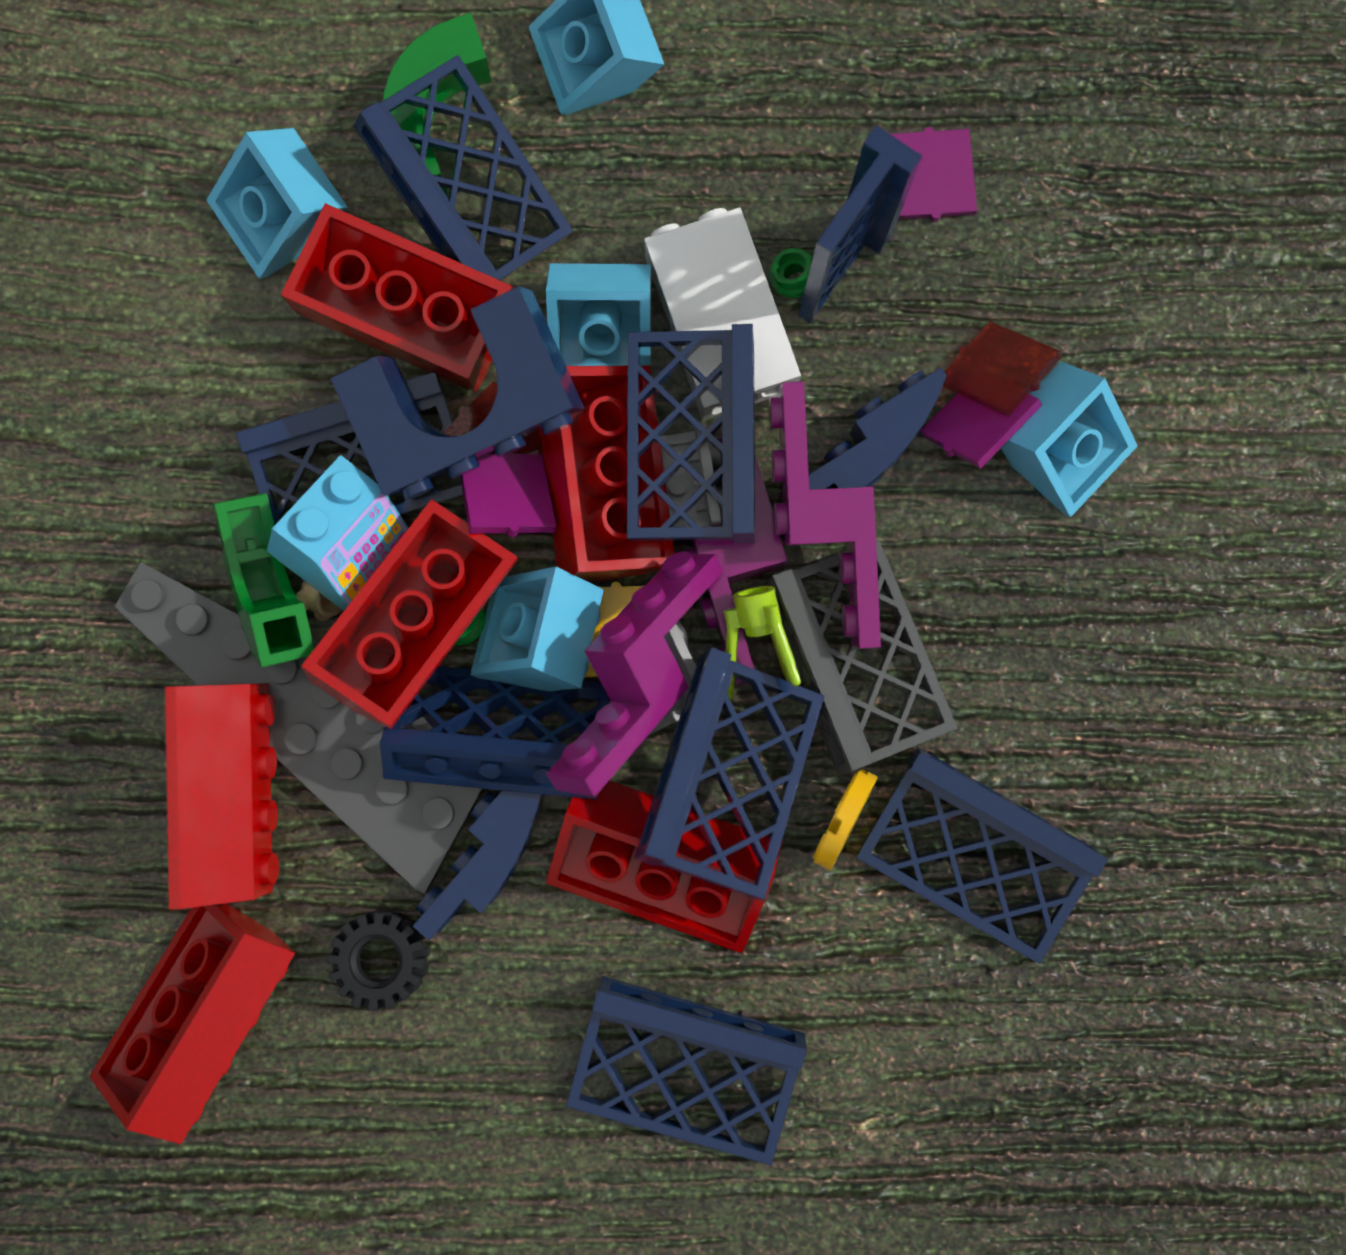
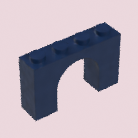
M518 286L471 309L472 315L493 359L497 372L498 389L495 403L489 415L478 427L460 436L445 434L435 429L423 418L412 398L395 358L375 356L330 378L383 496L403 494L405 500L415 498L434 489L431 480L448 472L451 479L460 477L479 468L480 465L477 458L489 452L495 451L497 457L505 456L526 446L527 444L523 437L536 430L542 429L545 436L574 423L571 414L584 409V406L532 290Z

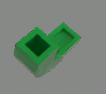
M471 13L442 22L417 37L400 55L393 66L385 86L383 101L456 55L460 56L478 86L491 82L487 58ZM453 73L438 82L435 101L444 103L451 96L464 90ZM429 88L417 96L428 99ZM403 104L391 112L402 130L422 135L426 109ZM433 111L432 122L435 117V114L437 113L435 111ZM411 142V144L419 154L420 144ZM427 147L425 165L432 175L442 177L433 148ZM441 187V189L443 190V192H444L445 194H448L447 189L444 188V187Z
M267 493L212 503L230 588L245 637L259 666L266 667L308 657L314 650L304 602L295 596L284 564L267 552L271 531L275 526Z

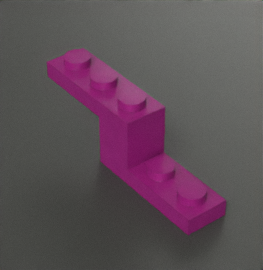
M804 381L783 382L777 388V396L769 397L770 428H779L780 450H772L771 454L773 482H782L783 503L774 504L776 535H784L785 545L847 542V552L840 553L839 556L841 584H849L850 605L842 606L844 637H851L852 646L857 648L881 647L874 486L809 490Z
M719 436V437H718V441H719L721 444H722V436ZM756 454L755 543H734V540H692L693 549L686 550L691 554H715L723 570L706 590L708 597L700 599L707 629L717 627L722 647L716 649L725 652L727 633L724 610L735 608L729 584L784 569L787 563L781 537L775 533L774 514ZM739 628L736 662L754 669L743 629ZM735 678L734 688L750 683Z
M683 551L668 557L663 562L662 569L647 585L641 587L632 595V601L614 619L603 625L598 637L584 650L611 702L599 710L595 720L576 741L564 749L561 758L546 773L555 790L595 797L689 689L664 636L723 572L715 554H691L690 552Z

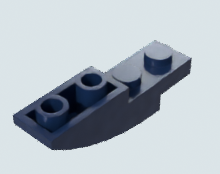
M939 368L928 376L921 370L907 378L897 387L900 393L885 403L881 397H878L855 413L858 420L855 421L849 433L856 445L853 447L850 441L840 444L824 456L827 464L812 473L808 470L809 490L872 487L903 455L929 416L947 377L943 369ZM782 492L779 494L777 503H783Z
M502 790L496 795L490 791L475 806L470 815L476 821L468 830L483 843L482 847L478 850L473 845L469 846L451 867L457 876L444 890L436 885L416 908L422 916L413 927L427 940L437 937L466 902L471 904L480 913L490 907L506 886L526 851L539 819L545 794Z

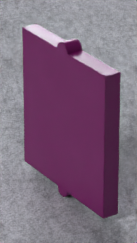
M926 127L924 132L890 134L923 155L898 220L930 218L931 221L938 222L940 217L976 215L977 202L969 129L934 131L932 127Z
M979 370L920 432L925 439L942 447L948 457L956 455L981 469L1042 404L1038 398L1016 388L1012 380L1004 382Z
M485 454L477 458L480 465L479 468L460 476L469 533H507L510 537H516L518 533L555 532L556 522L542 454H507L502 457H497L496 454Z

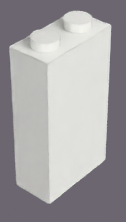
M741 207L727 211L725 208L713 209L700 216L696 222L681 227L678 224L664 225L653 231L650 237L644 238L645 258L647 264H651V275L671 331L732 330V324H753L755 403L767 400L772 396H777V388L783 382L800 381L801 374ZM702 345L687 360L707 377L722 362V345ZM686 346L676 347L678 351L681 352ZM685 369L693 391L700 382ZM722 375L713 383L721 392ZM708 390L696 400L702 421L722 414V403Z

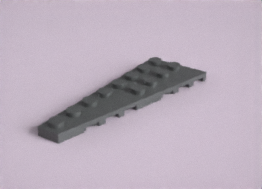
M140 562L114 607L197 685L269 683V694L273 695L276 704L275 720L270 726V747L275 749L277 760L411 886L424 894L428 893L484 789L383 779L380 741L385 726L353 712L311 683L301 667L308 657L266 667L259 666L250 650L237 613ZM421 717L404 726L403 729L429 731L433 727Z

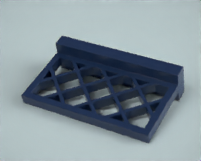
M456 55L383 102H375L359 113L353 127L439 254L493 278L502 280L573 232L459 55ZM452 73L465 91L463 108L435 101L438 82ZM429 88L428 99L417 96ZM471 103H473L478 112L470 111ZM403 104L426 109L422 135L402 130L391 112ZM433 111L461 118L457 144L429 137ZM469 121L489 127L494 135L492 153L465 146ZM411 142L420 144L419 154L417 153ZM427 147L455 153L451 179L431 174L425 165ZM501 147L506 153L507 157L500 155ZM463 156L490 163L486 188L459 182ZM498 165L517 170L523 179L520 197L494 190ZM441 187L450 189L448 198ZM457 191L484 197L480 223L461 219L455 210ZM529 191L532 193L536 201L528 199ZM492 200L519 206L515 232L488 226ZM527 208L544 212L556 231L544 239L523 234ZM470 231L479 232L478 241H476ZM486 235L513 241L510 261L497 270L484 253ZM521 243L532 245V247L519 255Z
M877 125L863 143L847 201L816 244L798 316L808 323L813 321L865 245L880 255L888 244L923 155Z
M732 324V330L628 332V541L734 540V543H755L753 324ZM702 345H722V362L707 377L687 360ZM662 346L674 359L653 379L640 366V347ZM673 346H686V347H685L681 352H679V351H678L676 348H674ZM682 365L700 384L679 403L661 385ZM721 375L722 392L713 385ZM640 377L648 383L641 392ZM706 390L722 403V414L707 429L687 411ZM656 391L674 410L653 430L640 417V405ZM680 416L701 434L681 455L660 437ZM721 426L722 444L713 436ZM640 428L648 434L641 443ZM706 441L722 454V466L707 481L686 462ZM656 442L675 461L653 482L639 468V457ZM680 467L701 486L681 507L660 489ZM639 478L648 486L640 496ZM721 478L722 496L713 488ZM708 492L722 506V527H700L686 513ZM654 493L675 512L661 527L639 528V508ZM682 519L689 527L673 526Z
M433 372L406 380L405 382L419 412L423 413L437 408L443 426L441 432L457 436L440 377ZM341 401L236 433L242 453L247 455L259 494L267 493L274 525L281 520L290 501L296 503L300 499L294 493L307 468L319 475L325 472L310 463L320 444L334 441L349 450L345 459L349 462H352L356 453L366 458L363 450L359 449L360 443L357 436L352 444L340 439L355 433ZM308 448L303 459L292 454L293 452ZM285 456L300 464L286 491L269 482L263 461ZM462 485L442 491L434 488L430 490L432 494L405 500L403 503L394 506L400 515L425 508L431 499L441 503L463 496ZM273 492L283 496L278 507Z
M711 647L698 658L634 859L652 866L660 865L761 901L765 900L824 695L800 686H793L790 682L731 661V654ZM735 677L750 683L760 703L736 713L727 695L731 678ZM765 689L775 692L777 695L769 698ZM785 697L807 704L801 725L786 732L773 706V703ZM723 708L727 719L717 723ZM763 709L777 737L754 748L740 719ZM731 724L745 753L721 764L711 745V741L715 731ZM798 733L794 747L789 737ZM780 742L790 764L785 776L771 782L757 753ZM707 758L712 769L702 773ZM748 758L762 787L738 799L724 769ZM715 774L729 804L705 815L695 796V792L700 781ZM783 784L780 797H778L774 788ZM765 793L775 814L771 826L755 833L741 804ZM691 809L696 820L685 825ZM732 809L746 839L722 851L708 821ZM699 826L713 856L697 864L676 857L682 834ZM768 835L765 848L763 849L759 839ZM750 844L759 863L754 884L736 878L725 856ZM716 861L721 872L707 868L706 866Z
M438 666L426 684H437L442 691L425 700L417 694L410 703L412 707H407L392 729L384 727L380 750L383 779L597 799L598 794L592 797L555 790L546 773L561 758L564 749L568 746L561 742L578 732L582 734L595 720L599 710L609 704L610 698L601 682L583 680L582 686L579 689L549 692L480 679L470 675V669ZM475 688L488 689L494 696L475 705L465 694ZM526 693L540 694L545 701L527 710L517 698ZM577 698L598 700L596 707L582 715H579L568 703ZM454 701L464 712L444 722L434 710ZM505 705L516 717L497 727L486 715ZM554 711H558L568 723L550 732L538 720ZM421 717L433 727L429 731L403 729L404 726ZM475 722L486 734L483 736L456 734L455 732ZM528 727L539 739L536 741L509 739L508 737Z
M917 746L907 762L908 766L859 848L856 858L1040 964L1092 876H1099L1108 859L1092 846ZM912 783L932 793L937 813L909 820L906 819L902 800ZM940 798L956 808L943 811ZM898 809L901 822L888 825ZM966 813L976 818L982 839L952 846L945 819ZM939 820L946 848L916 855L909 828ZM986 825L1002 834L989 837ZM899 830L904 831L910 857L887 862L872 853L881 835ZM1010 840L1023 845L1028 865L998 873L991 845ZM985 847L992 874L962 882L955 854ZM1032 851L1047 860L1035 863ZM949 856L956 883L935 889L925 884L919 864ZM913 865L916 878L900 868ZM1061 867L1075 875L1065 894L1044 899L1037 872ZM1031 874L1038 901L1008 908L1001 881ZM994 883L1001 910L982 915L970 910L964 890ZM958 892L961 904L946 895ZM1057 906L1050 918L1047 908ZM1040 910L1045 928L1035 945L1032 946L1015 935L1011 917ZM1004 919L1007 931L994 924L993 921Z
M602 976L566 1107L772 1165L797 1074L802 1069L807 1052L805 1033ZM601 1019L624 1025L632 1042L607 1054L597 1036ZM636 1029L647 1031L648 1033L640 1037ZM661 1036L675 1039L684 1056L659 1069L645 1045ZM687 1043L699 1047L691 1051ZM594 1048L599 1060L589 1065ZM638 1050L651 1074L626 1087L613 1062ZM713 1050L727 1054L735 1070L709 1083L697 1059ZM738 1058L749 1060L750 1062L742 1066ZM689 1064L702 1088L677 1101L664 1077ZM765 1065L784 1070L785 1074L781 1087L762 1098L748 1074ZM604 1067L618 1092L603 1100L581 1094L585 1078ZM741 1079L753 1103L728 1116L715 1092ZM656 1082L669 1106L652 1115L640 1111L631 1095ZM708 1097L720 1121L705 1129L691 1126L683 1110ZM623 1100L627 1107L617 1105V1103ZM776 1102L773 1116H771L766 1107ZM760 1112L769 1128L764 1146L742 1140L734 1125ZM675 1115L679 1122L667 1118ZM727 1130L730 1137L719 1133Z

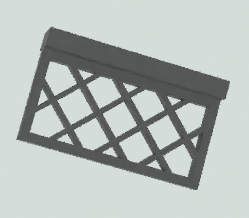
M879 539L876 540L878 593L881 587H883L886 594L884 596L879 593V604L893 611L897 623L891 637L880 632L881 643L887 645L878 669L853 658L857 647L852 646V642H850L846 654H843L828 647L824 638V632L829 620L842 625V614L834 611L842 588L844 587L849 590V584H841L840 574L830 571V569L839 567L840 553L793 571L789 569L773 575L762 585L775 588L781 623L796 662L801 686L824 695L817 725L838 776L855 771L958 729ZM818 575L835 583L826 607L808 598L801 580ZM815 613L822 615L820 623H818ZM901 634L903 635L906 644L899 641ZM895 650L911 656L914 661L916 671L911 684L886 673ZM834 660L842 663L839 672ZM849 667L874 678L865 702L847 694L843 682ZM921 681L926 691L919 689ZM882 682L907 693L898 717L873 707ZM915 697L932 705L940 725L924 730L906 722ZM854 708L861 711L859 718H857ZM869 715L894 726L887 746L872 752L863 733ZM902 730L913 734L898 741Z

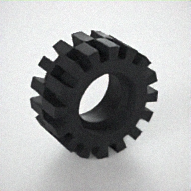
M382 910L358 916L340 928L342 930L341 933L335 936L331 942V946H334L333 952L328 954L327 964H332L333 972L328 975L331 983L336 981L340 988L336 992L341 998L349 997L352 1000L350 1004L357 1008L366 1006L368 1007L367 1010L377 1011L380 1008L386 1007L388 1009L396 1006L418 990L423 983V976L428 972L429 964L426 963L430 951L429 946L425 947L423 941L425 937L413 927L415 922L412 919L399 916V912H382ZM370 940H387L394 945L398 952L399 965L394 975L389 979H372L361 968L360 953L365 944Z

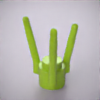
M759 586L734 593L735 608L724 610L727 627L725 652L731 654L730 660L734 662L737 660L739 628L745 629L747 637H759L770 634L786 681L790 682L793 686H798L801 683V679L781 623L775 588L773 586ZM735 677L731 678L727 691L731 702L733 700Z

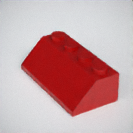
M325 203L284 286L281 297L295 313L424 371L429 373L435 372L440 378L477 394L493 359L472 315L471 309L513 289V287Z
M640 365L651 376L650 365ZM566 366L584 409L571 414L574 423L564 429L545 436L542 429H540L544 467L556 522V529L553 533L556 566L587 582L609 581L660 571L663 562L675 554L673 541H628L627 539L628 366ZM640 377L641 392L648 383ZM654 393L640 405V417L653 430L658 426ZM640 428L641 443L648 434ZM656 442L639 457V468L653 482L664 472L661 447ZM639 478L640 496L648 486ZM664 483L660 489L667 494L666 483ZM656 493L639 508V528L661 527L670 518L669 506Z
M431 499L301 665L302 669L311 683L347 708L392 729L518 561V557L483 533H469L467 522Z
M269 683L202 684L165 687L169 909H186L249 901L273 892V885L277 882L279 874L278 857L276 853H272V832L277 826L278 808L276 802L271 800V779L276 773L277 756L275 749L270 747V726L275 720L276 704L273 695L269 694Z
M609 780L599 791L597 799L572 797L563 820L545 884L743 954L772 886L783 841L780 845L765 900L759 901L660 865L652 866L635 860L634 856L654 797L653 795ZM691 809L685 825L696 820ZM718 818L708 821L722 851L746 839L741 826ZM699 826L682 834L676 857L697 864L713 856ZM768 836L759 839L763 849L765 848ZM749 844L725 857L736 878L754 884L759 863ZM716 861L706 866L707 868L721 872Z
M227 903L190 909L89 1075L126 1130L182 1144L192 1125L201 1117L204 1105L221 1077L229 1070L235 1053L249 1030L257 1023L262 1008L277 983L285 976L289 963L295 955V952L272 930Z

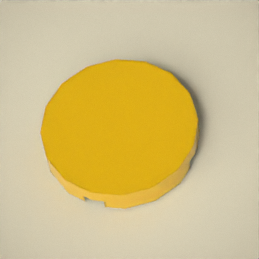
M863 769L857 770L835 810V814L826 830L827 834H823L812 858L814 863L831 871L878 779L877 776Z

